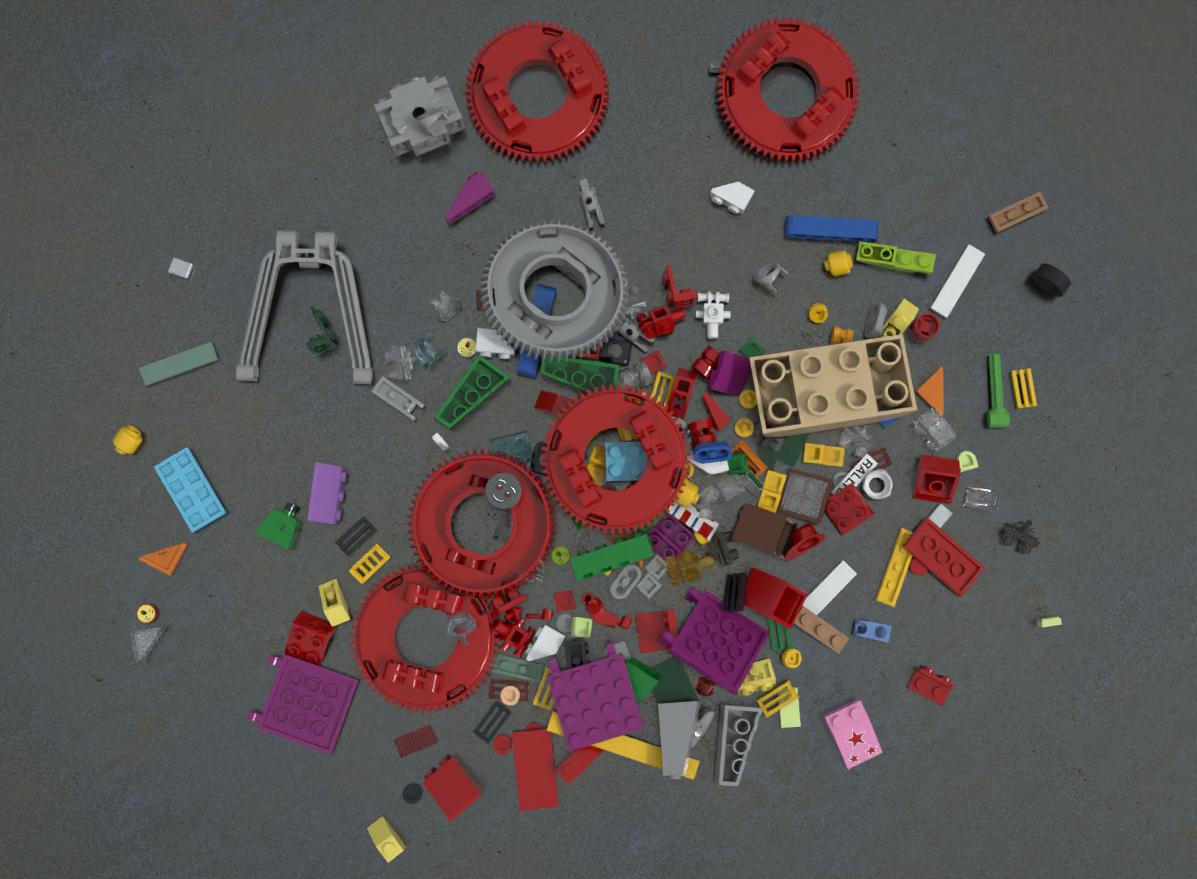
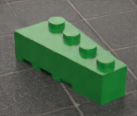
M478 355L434 419L450 429L506 382L510 376Z
M549 357L542 361L541 374L585 392L589 389L593 394L595 393V387L600 392L603 385L606 390H609L611 384L613 390H616L619 365L581 359L573 360L572 358H568L567 362H565L564 357L560 358V362H557L556 357H553L552 362L549 361Z
M643 531L632 534V539L625 541V538H620L613 541L614 545L607 547L606 544L595 547L596 551L588 552V550L577 553V557L570 559L577 581L656 556L649 534H643Z

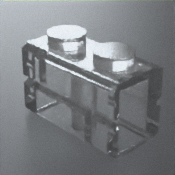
M934 406L913 421L915 431L919 435H924L927 439L926 444L931 450L935 449L938 452L958 437Z

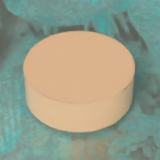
M509 685L502 689L500 698L504 704L514 705L519 701L520 692L515 686Z

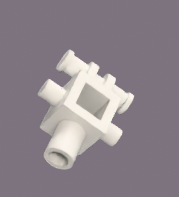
M708 291L707 294L698 292V302L707 301V303H704L703 310H696V318H703V325H707L708 339H718L719 326H722L723 319H730V311H723V304H719V302L729 303V293L720 294L716 292V294H711Z

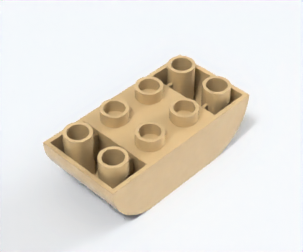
M903 334L749 358L762 434L767 437L791 436L871 424L898 418L917 410Z

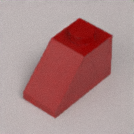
M541 390L534 408L558 417L557 412L564 413L562 406L568 409L567 402L569 401L574 404L575 401L559 394Z

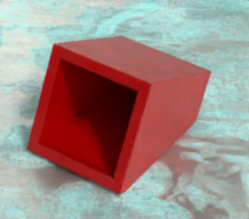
M753 567L746 581L744 606L791 629L808 594L782 579Z
M454 755L451 758L446 756L439 762L441 767L436 771L431 769L424 775L426 780L423 781V785L451 822L481 797L484 792Z

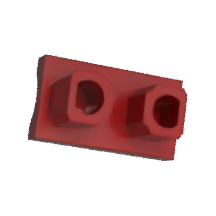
M514 587L513 593L509 590L506 591L507 604H505L501 595L490 600L494 610L490 613L492 618L506 611L504 615L505 620L510 619L512 622H516L520 619L519 613L522 612V609L515 606L528 598L525 594L520 596Z

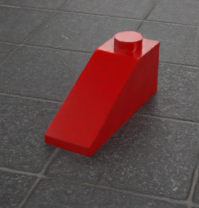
M679 367L666 410L667 413L673 411L672 416L684 420L697 372Z
M592 745L576 749L555 767V771L567 784H570L604 749Z

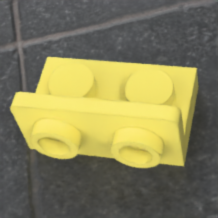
M765 659L753 663L737 692L738 695L748 696L756 691L762 690L766 692L776 687V678L771 660Z

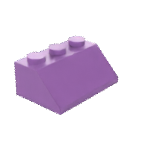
M315 462L307 521L337 525V521H340L342 511L339 509V504L344 499L342 483L346 482L347 477L344 467Z

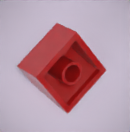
M921 455L916 470L913 498L951 504L961 476L959 460Z

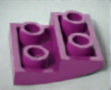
M720 351L717 370H712L709 389L740 396L751 371L750 359L731 352Z
M668 512L648 533L654 552L670 566L695 539L693 530Z

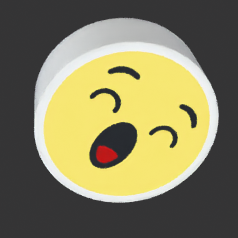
M464 338L458 343L457 348L461 356L470 358L475 355L476 343L472 339Z

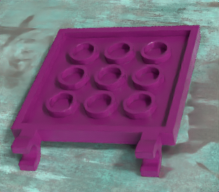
M692 586L684 598L697 604L677 638L665 630L658 643L670 646L669 653L735 695L770 632L739 612H725L723 601L706 590L701 594Z
M613 641L605 643L608 657L559 671L556 658L548 660L552 673L547 675V679L568 751L644 729L622 652L616 654Z
M285 654L283 659L275 655H269L267 663L280 667L263 714L251 710L248 711L246 719L258 722L257 729L331 755L359 680Z

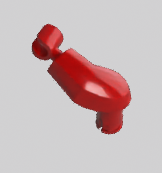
M585 593L582 596V602L585 604L587 613L598 624L613 628L616 625L623 629L629 628L632 622L631 618L623 616L620 621L617 619L618 615L606 611L602 601L594 597L593 594L589 593L588 595V593Z

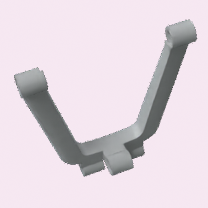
M277 230L276 249L266 253L260 265L240 360L236 368L237 381H258V359L278 271L285 263L299 262L300 268H320L321 263L332 267L352 360V368L354 370L353 384H372L373 369L370 363L353 268L347 255L336 250L337 233L332 231H316L315 249H298V231Z

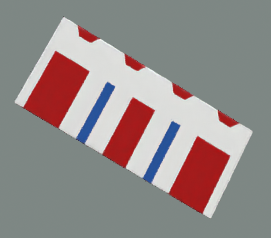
M672 500L675 506L669 504L667 507L670 512L668 513L710 540L719 524L692 505L684 507Z

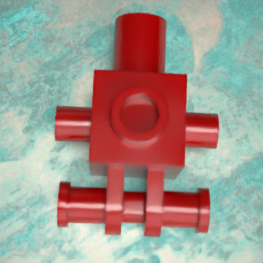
M667 305L649 310V316L647 317L644 313H639L636 316L637 321H639L638 325L647 339H652L655 333L659 336L675 330L674 322L686 318L683 307L669 311Z
M495 619L491 624V629L499 633L496 637L504 641L500 648L507 652L509 647L513 646L516 648L513 654L522 658V654L528 649V643L532 644L533 640L531 639L537 631L531 627L528 628L527 632L521 629L525 623L521 619L516 621L515 624L508 620L502 622L499 619Z

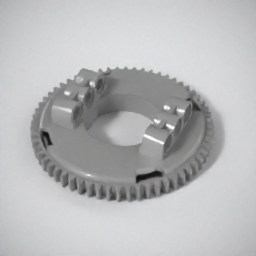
M543 220L542 225H538L536 221L534 227L528 224L527 229L521 226L520 233L515 229L514 236L509 233L508 240L503 238L502 244L498 243L497 249L493 248V255H489V261L485 263L487 268L483 269V275L481 276L483 282L480 284V287L483 288L480 290V295H483L481 302H484L482 308L487 309L485 316H490L488 317V323L494 322L491 328H498L496 335L502 333L501 340L508 339V346L513 343V350L520 347V354L527 351V357L533 353L534 359H537L538 355L542 356V361L549 357L550 362H552L553 357H556L557 362H560L561 357H564L565 362H567L568 356L575 360L576 354L582 358L583 352L589 355L590 349L596 352V345L602 348L603 342L608 343V337H613V332L618 330L617 326H621L622 322L620 319H624V313H626V306L628 305L629 286L626 285L628 279L625 278L624 265H619L621 258L615 259L617 252L611 253L612 246L606 248L607 241L601 243V236L595 238V232L589 234V228L583 231L582 225L579 228H575V223L568 226L567 221H565L564 225H560V220L557 221V224H553L552 220H550V223L546 224ZM556 231H558L557 237L539 238L537 236V232L543 235L556 234ZM554 265L584 288L585 299L580 307L570 314L564 316L546 315L528 301L524 291V284L527 278L541 267ZM613 280H615L616 294H620L619 298L614 296ZM492 289H495V301H496V305H495V306H494V304H493V303H494V300H493V291H492Z

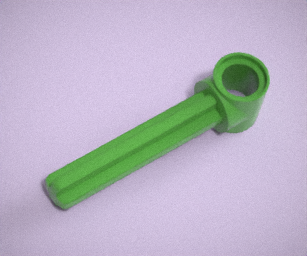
M993 353L989 355L992 409L987 413L988 428H1005L1010 425L1009 411L1003 408L1000 354Z

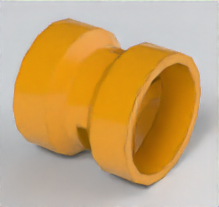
M834 326L831 345L852 342L854 330L849 328L843 330L840 327Z

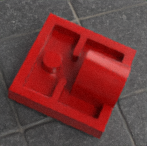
M852 482L829 497L825 508L826 513L842 535L875 514Z

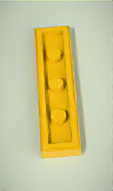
M900 528L875 601L895 607L912 559V555L902 546L913 532Z

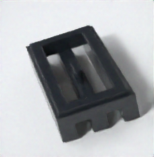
M363 516L335 543L349 557L377 530ZM364 522L365 525L343 545L341 542ZM367 528L371 529L351 549H346Z
M740 572V574L733 573V575L727 574L724 611L727 613L744 610L747 574L744 572Z
M496 701L473 733L489 744L512 712ZM499 707V711L496 713V715L493 717V719L490 721V723L487 725L484 731L480 733V728L483 726V724L486 722V720L489 718V716L492 714L495 708ZM504 711L506 713L505 716L502 718V720L499 722V724L487 738L485 736L486 733L489 731V729L492 727V725Z

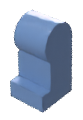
M856 620L853 635L889 643L892 626Z

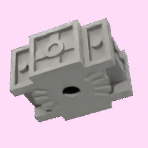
M445 76L442 78L435 77L430 83H427L425 77H415L410 80V83L394 86L389 91L392 98H383L374 105L395 156L414 150L416 156L450 143L449 135L465 129L462 115ZM443 107L444 112L451 121L445 120L441 115L429 127L436 136V138L431 137L416 122V118L427 111Z

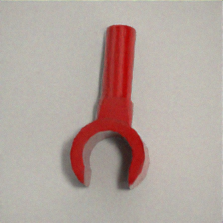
M543 609L542 614H526L525 617L526 619L551 620L554 611Z

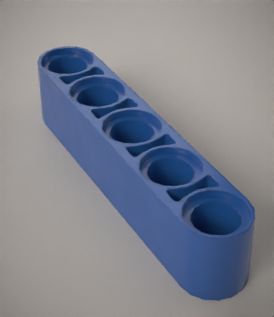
M789 215L786 216L785 236L791 238L876 242L878 241V221Z
M538 284L533 305L551 316L556 288ZM524 351L520 355L517 374L535 378L541 356L538 355V358L534 359V354L531 353L527 357V351Z

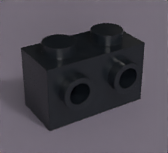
M583 638L564 640L567 669L588 663L586 660V654H589L588 642H584Z

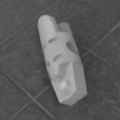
M586 178L579 180L582 191L578 193L589 228L594 227L591 217L593 213H597L598 221L600 224H604L605 221L595 188H590Z
M624 316L623 320L620 319L622 323L621 326H617V332L644 352H647L649 348L638 338L642 336L649 342H654L655 338L647 339L645 334L642 333L641 328Z
M709 707L703 708L698 714L692 748L699 742L715 719L716 713Z

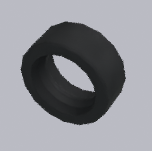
M1046 263L1041 264L1032 276L1033 281L1042 290L1056 297H1062L1071 285V281L1065 273Z

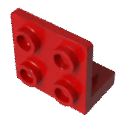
M666 265L662 278L664 286H668L666 293L668 304H672L673 309L694 305L697 300L696 290L691 291L690 288L680 290V293L677 294L671 265Z
M674 609L635 616L641 653L671 648L670 646L658 643V640L665 630L677 638L678 629Z
M301 611L292 623L284 653L320 666L328 641L335 632L337 625L332 627L330 622Z

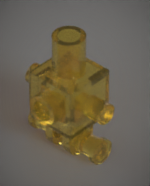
M685 551L682 555L677 556V562H675L676 560L673 556L666 558V563L668 564L666 569L673 586L680 585L681 580L679 578L682 577L684 582H695L698 578L703 577L701 569L715 566L712 554L698 558L696 551Z

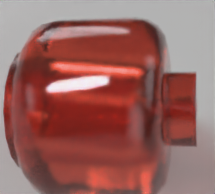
M699 677L695 690L698 694L708 697L713 695L716 683L707 677Z

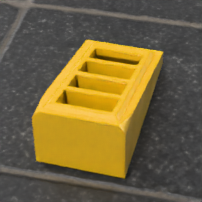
M376 544L349 572L364 585L391 556L379 544ZM375 551L383 557L382 560L374 554ZM370 556L378 563L376 566L368 560ZM364 562L372 569L370 572L362 565ZM358 568L366 574L364 577L357 571Z

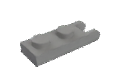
M383 376L371 391L413 421H415L416 417L410 413L414 407L418 405L420 408H424L425 406Z

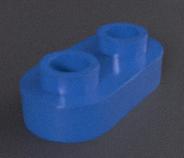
M725 441L702 443L693 449L695 461L701 464L727 461L733 454L731 445Z

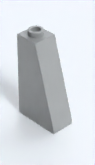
M700 701L658 704L663 776H669V780L681 779V775L687 773Z

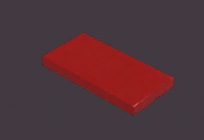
M928 517L924 518L902 546L959 597L964 595L985 568Z
M546 728L512 732L520 811L559 807L551 732L547 731Z

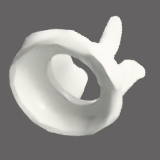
M877 469L871 471L862 480V489L867 497L884 499L891 495L893 483L886 470ZM878 477L884 481L885 487L882 492L874 493L870 490L869 483L873 478Z

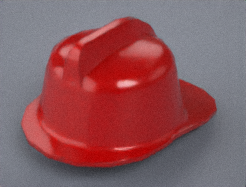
M811 523L797 528L791 534L790 542L792 548L786 553L785 560L790 561L799 557L810 548L823 542L826 536L818 534Z

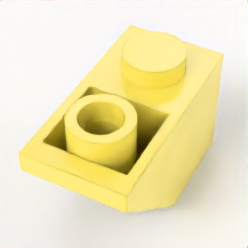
M904 298L883 325V332L880 337L901 335L913 321L919 308Z

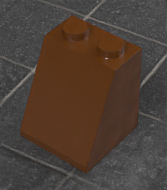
M745 503L744 507L739 511L738 524L733 528L732 540L785 560V555L791 544V534L796 530L798 524L786 516Z

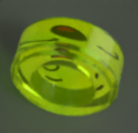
M557 546L551 552V559L557 565H564L570 559V552L564 546Z

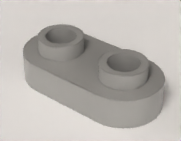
M875 302L872 305L864 330L866 338L874 339L881 336L884 319L888 313L885 304Z
M631 564L621 571L610 587L611 595L614 598L624 599L628 596L641 578L639 567ZM631 570L635 572L633 578L628 577V572ZM618 586H622L624 589L620 594L616 592Z

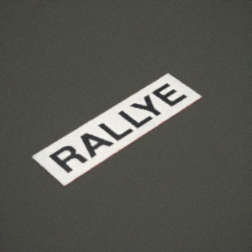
M866 454L831 493L834 495L851 482L856 487L878 463Z

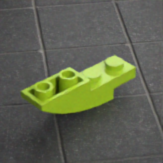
M859 242L856 261L902 272L933 274L936 254L903 250L895 246Z

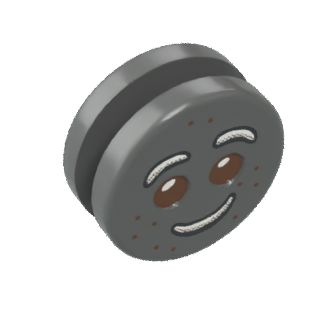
M498 473L488 480L485 487V495L493 507L507 510L516 506L520 501L522 487L515 476L509 473Z

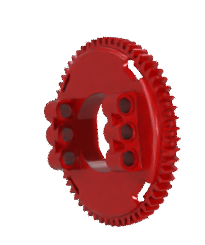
M776 17L774 23L769 19L767 25L762 21L760 27L757 24L754 25V30L749 27L747 30L748 34L743 32L741 34L742 38L738 36L736 39L737 43L733 42L731 44L732 48H728L727 53L729 55H724L723 59L725 61H722L720 64L723 68L718 70V73L722 75H718L717 80L721 82L717 83L716 87L721 89L717 90L716 95H722L717 99V102H723L719 109L725 110L721 116L727 115L724 123H731L728 130L735 129L732 135L734 136L738 133L737 141L745 140L743 146L750 144L749 150L756 148L755 154L762 151V157L769 154V160L775 155L776 161H779L781 156L784 162L788 160V157L793 162L796 156L798 161H801L803 156L805 160L809 159L810 154L814 158L817 155L816 151L819 155L823 153V149L828 151L830 149L829 145L833 147L835 141L839 142L841 140L840 136L846 134L845 131L850 128L848 124L853 123L851 118L856 116V113L853 111L858 109V106L854 105L860 101V99L855 98L860 95L859 91H855V89L860 87V84H855L859 77H854L858 70H852L855 66V63H849L852 56L846 57L849 50L843 51L844 44L838 45L839 38L833 40V33L828 36L826 34L827 28L822 32L820 31L821 25L817 28H814V22L810 26L807 25V19L802 24L800 18L794 22L793 17H791L789 22H787L786 17H783L780 22L778 17ZM791 62L798 64L807 70L814 80L816 86L815 103L801 116H780L770 110L762 99L760 92L761 77L776 63ZM727 77L732 79L731 97H729V80H726ZM799 146L801 150L798 152L797 149H781V147Z
M528 20L527 26L521 21V27L514 23V29L512 30L509 26H507V32L501 29L500 36L494 33L495 40L488 38L489 45L483 43L485 50L478 49L480 56L474 55L477 62L471 61V65L474 68H468L469 73L472 75H466L467 80L471 81L465 82V86L470 88L465 90V94L470 95L465 97L466 102H470L466 106L468 109H471L468 113L470 116H473L471 118L472 123L477 122L474 125L475 129L480 128L478 131L480 135L485 133L483 136L485 141L490 138L488 142L490 146L495 143V150L501 147V154L508 151L507 156L509 158L513 153L515 160H517L518 156H521L522 162H524L526 157L529 158V163L532 162L533 158H536L537 163H539L540 158H543L544 163H546L547 157H550L553 162L556 155L559 160L562 153L568 157L569 150L574 154L575 146L580 150V142L586 145L587 141L585 138L592 139L590 132L596 134L597 130L594 127L600 128L601 124L598 121L603 122L604 117L601 115H606V110L603 108L608 107V103L604 102L609 100V96L604 95L609 94V88H604L609 86V81H604L608 78V74H603L606 71V67H601L603 60L597 61L600 58V54L594 55L596 49H589L591 43L584 44L586 38L583 37L580 40L579 32L574 36V29L567 32V26L565 25L563 29H560V23L553 27V21L549 23V26L546 25L545 20H543L542 25H539L538 20L535 21V25H532L531 21ZM532 65H543L554 69L567 88V96L557 112L544 118H529L519 113L517 106L513 104L509 97L508 86L514 75L521 69ZM483 67V70H482V73H481V76H480V81H479V83L477 84V82H478V77H479L481 68ZM600 95V98H597L594 113H592L595 97ZM513 143H517L520 145L530 146L532 151L530 153L529 149H524L517 146H514V148L511 149V145Z
M612 384L609 386V390H606L603 385L600 392L595 387V393L593 394L588 389V396L585 397L584 394L580 393V400L573 397L574 404L569 401L567 402L568 409L562 406L564 413H556L559 420L552 419L555 426H548L552 432L545 433L550 438L549 440H543L548 445L542 448V450L546 451V454L541 455L542 458L546 459V462L541 463V465L547 468L542 473H547L548 476L543 480L550 481L546 488L552 487L553 490L550 492V495L556 494L553 501H560L557 507L564 506L563 513L571 512L569 518L576 516L575 523L582 520V527L588 523L589 530H591L594 525L596 526V532L601 527L604 528V534H606L608 529H611L612 534H614L615 529H618L619 534H621L624 528L629 533L630 527H633L636 532L638 525L644 529L643 523L645 522L651 526V519L658 522L656 516L659 514L661 517H664L663 510L670 512L667 506L669 504L675 506L672 502L673 498L679 500L676 493H683L679 487L680 485L686 486L682 479H688V476L684 475V471H690V469L685 467V464L691 463V461L685 460V457L691 455L690 453H685V449L690 448V446L683 443L688 438H682L681 436L685 433V431H679L682 424H675L678 417L671 418L674 412L667 413L668 405L662 408L661 404L663 401L661 400L656 403V396L650 399V392H647L644 396L642 395V389L635 393L634 386L631 391H628V387L625 385L624 390H621L619 384L616 390H613ZM624 395H627L626 398L635 399L640 402L645 401V403L639 404L634 401L626 400ZM610 428H622L634 433L647 455V466L641 479L633 486L619 491L608 490L597 485L585 464V452L589 442L598 433ZM559 430V431H560V437H559L558 442H557V447H556L555 450L552 451V448L554 449L555 442H556L557 436H558V434H559L557 431ZM677 468H680V470H677L676 478L673 486L675 487L673 489L671 487V483L674 477V473ZM591 514L593 516L606 519L607 523H605V521L598 520L590 516L589 518H587L586 516Z
M481 449L479 455H477L476 450H473V455L465 451V457L458 453L459 459L451 456L452 462L449 463L444 459V466L439 463L437 464L438 471L432 468L431 470L434 474L432 476L426 474L429 480H421L424 486H417L420 493H413L417 497V500L410 501L415 504L414 508H409L413 515H407L408 518L412 519V522L407 523L408 526H412V529L408 530L407 533L413 534V537L408 538V541H414L415 543L410 548L417 549L413 555L420 556L416 560L417 563L423 561L424 564L420 568H428L425 574L429 575L432 573V581L438 578L437 585L442 584V582L445 583L444 590L450 586V593L457 589L458 596L463 591L465 592V598L469 596V593H472L473 599L476 598L477 594H480V599L484 598V594H487L488 599H491V593H494L497 598L500 591L505 596L506 589L513 593V586L520 589V582L524 585L527 584L525 578L532 580L533 578L530 574L532 572L538 574L536 567L543 568L540 564L541 560L547 562L544 555L551 554L547 551V548L554 547L549 541L555 540L551 533L557 532L552 529V526L557 525L556 522H552V519L557 516L551 514L555 507H549L553 500H547L550 492L544 493L546 485L540 486L543 480L536 481L538 474L531 475L532 468L525 470L526 463L520 466V459L513 462L512 455L509 459H506V453L499 457V451L492 455L490 449L487 455L484 454L483 449ZM460 462L464 463L463 468L458 469L449 475L443 472L444 470L446 472H449L452 469L461 466ZM509 473L515 476L521 484L522 496L518 504L510 509L513 517V530L507 543L500 550L489 555H481L462 549L454 539L451 528L452 516L456 507L468 496L478 493L485 495L486 484L493 475ZM533 486H536L534 490L536 491L541 503L544 502V505L539 504L534 492L532 491ZM422 543H423V544L426 545V547H427V549H428V552H429V554H430L431 557H432V562H431V563L428 562L430 559H429V557H428V555H427V553H426V551H425L423 545L420 546L419 544H422ZM515 574L521 575L520 577L516 576L515 578L503 583V586H501L502 581L509 579Z
M414 563L411 570L408 565H405L404 572L401 568H398V574L391 571V578L388 575H384L385 582L379 579L380 586L378 587L373 584L372 587L375 591H367L370 597H363L366 603H359V606L363 609L362 611H356L360 616L359 618H353L358 624L352 626V628L356 629V632L351 633V636L356 637V640L351 641V643L356 644V647L351 650L357 651V655L353 659H359L360 661L355 665L362 666V669L358 672H365L366 674L362 679H369L370 681L367 683V686L374 685L372 692L379 690L378 697L384 694L385 702L392 699L390 705L398 702V709L405 705V711H408L411 706L412 712H416L417 707L420 713L424 712V708H427L428 713H431L432 707H434L436 712H439V706L446 710V704H449L451 708L454 707L453 701L458 705L461 704L459 699L461 697L466 701L467 693L473 696L472 689L479 690L478 683L481 685L485 684L482 677L489 678L486 671L492 672L493 669L489 665L496 664L491 659L492 657H498L493 652L500 649V647L495 646V642H500V639L495 638V635L499 633L491 629L493 620L497 619L498 616L491 617L490 613L494 610L489 609L491 604L485 601L488 598L487 595L480 599V594H477L475 598L482 612L487 613L481 614L473 601L472 593H469V596L465 598V592L463 591L460 596L457 595V589L450 593V586L444 590L445 583L442 582V584L437 585L439 579L436 578L432 581L431 577L433 574H425L428 568H420L424 563H420L419 568ZM402 580V582L396 584L395 586H393V587L390 588L389 590L385 589V588L390 587V586L393 585L394 583H396V582ZM418 607H426L444 612L451 619L455 628L456 642L454 650L444 663L435 668L408 663L401 656L397 648L396 632L400 621L408 612ZM367 661L370 662V664H371L373 670H374L375 673L377 674V678H376L375 674L373 673V671L371 670V668H370V666H369V664H368ZM460 686L466 687V689L463 687L456 693L450 695V698L447 699L448 693L456 690Z

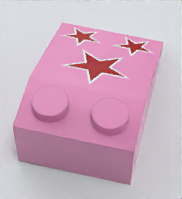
M856 699L822 715L847 769L883 753L860 700Z

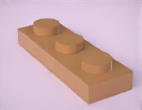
M1038 192L989 215L988 218L995 232L998 233L1047 210L1048 206L1041 192Z
M802 606L794 624L839 654L849 640V637Z

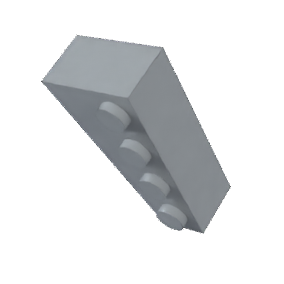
M720 704L714 783L725 786L739 785L746 763L745 760L748 751H750L754 732H756L757 723L763 708Z

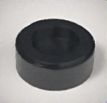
M415 783L408 784L402 792L403 799L409 804L417 803L423 794L421 787Z

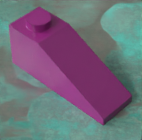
M482 171L479 173L475 172L468 177L445 217L448 225L495 195L494 188Z

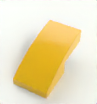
M805 443L803 462L843 467L845 448Z
M595 444L587 468L595 483L600 487L606 473L605 447Z
M768 469L757 507L776 513L786 474Z

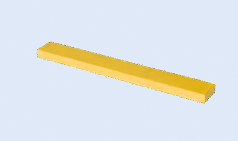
M552 711L546 730L564 736L558 713ZM626 735L592 744V746L663 769L662 752L659 746ZM690 757L687 773L681 776L694 780L700 761Z

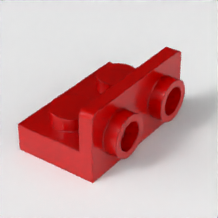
M923 666V668L917 667L907 688L943 706L951 689L955 688V685L951 684L952 680L943 675L940 678L933 674L934 670Z

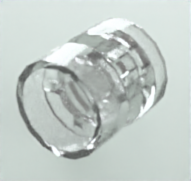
M643 360L634 364L632 369L627 367L619 371L624 386L627 385L628 391H631L633 386L635 391H637L640 385L645 387L654 382Z

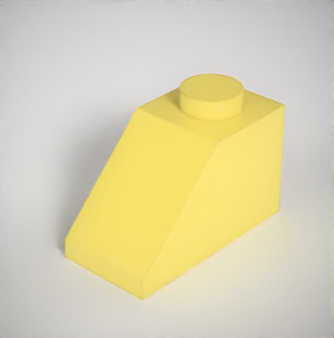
M337 579L319 585L323 611L331 626L333 627L350 620L348 607Z
M384 816L367 828L376 848L388 863L405 850L406 845Z

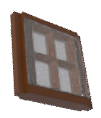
M788 468L776 512L821 525L833 480Z

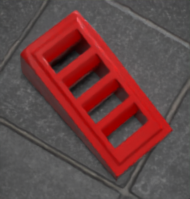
M705 392L702 395L703 402L716 430L719 432L730 423V419L712 397Z

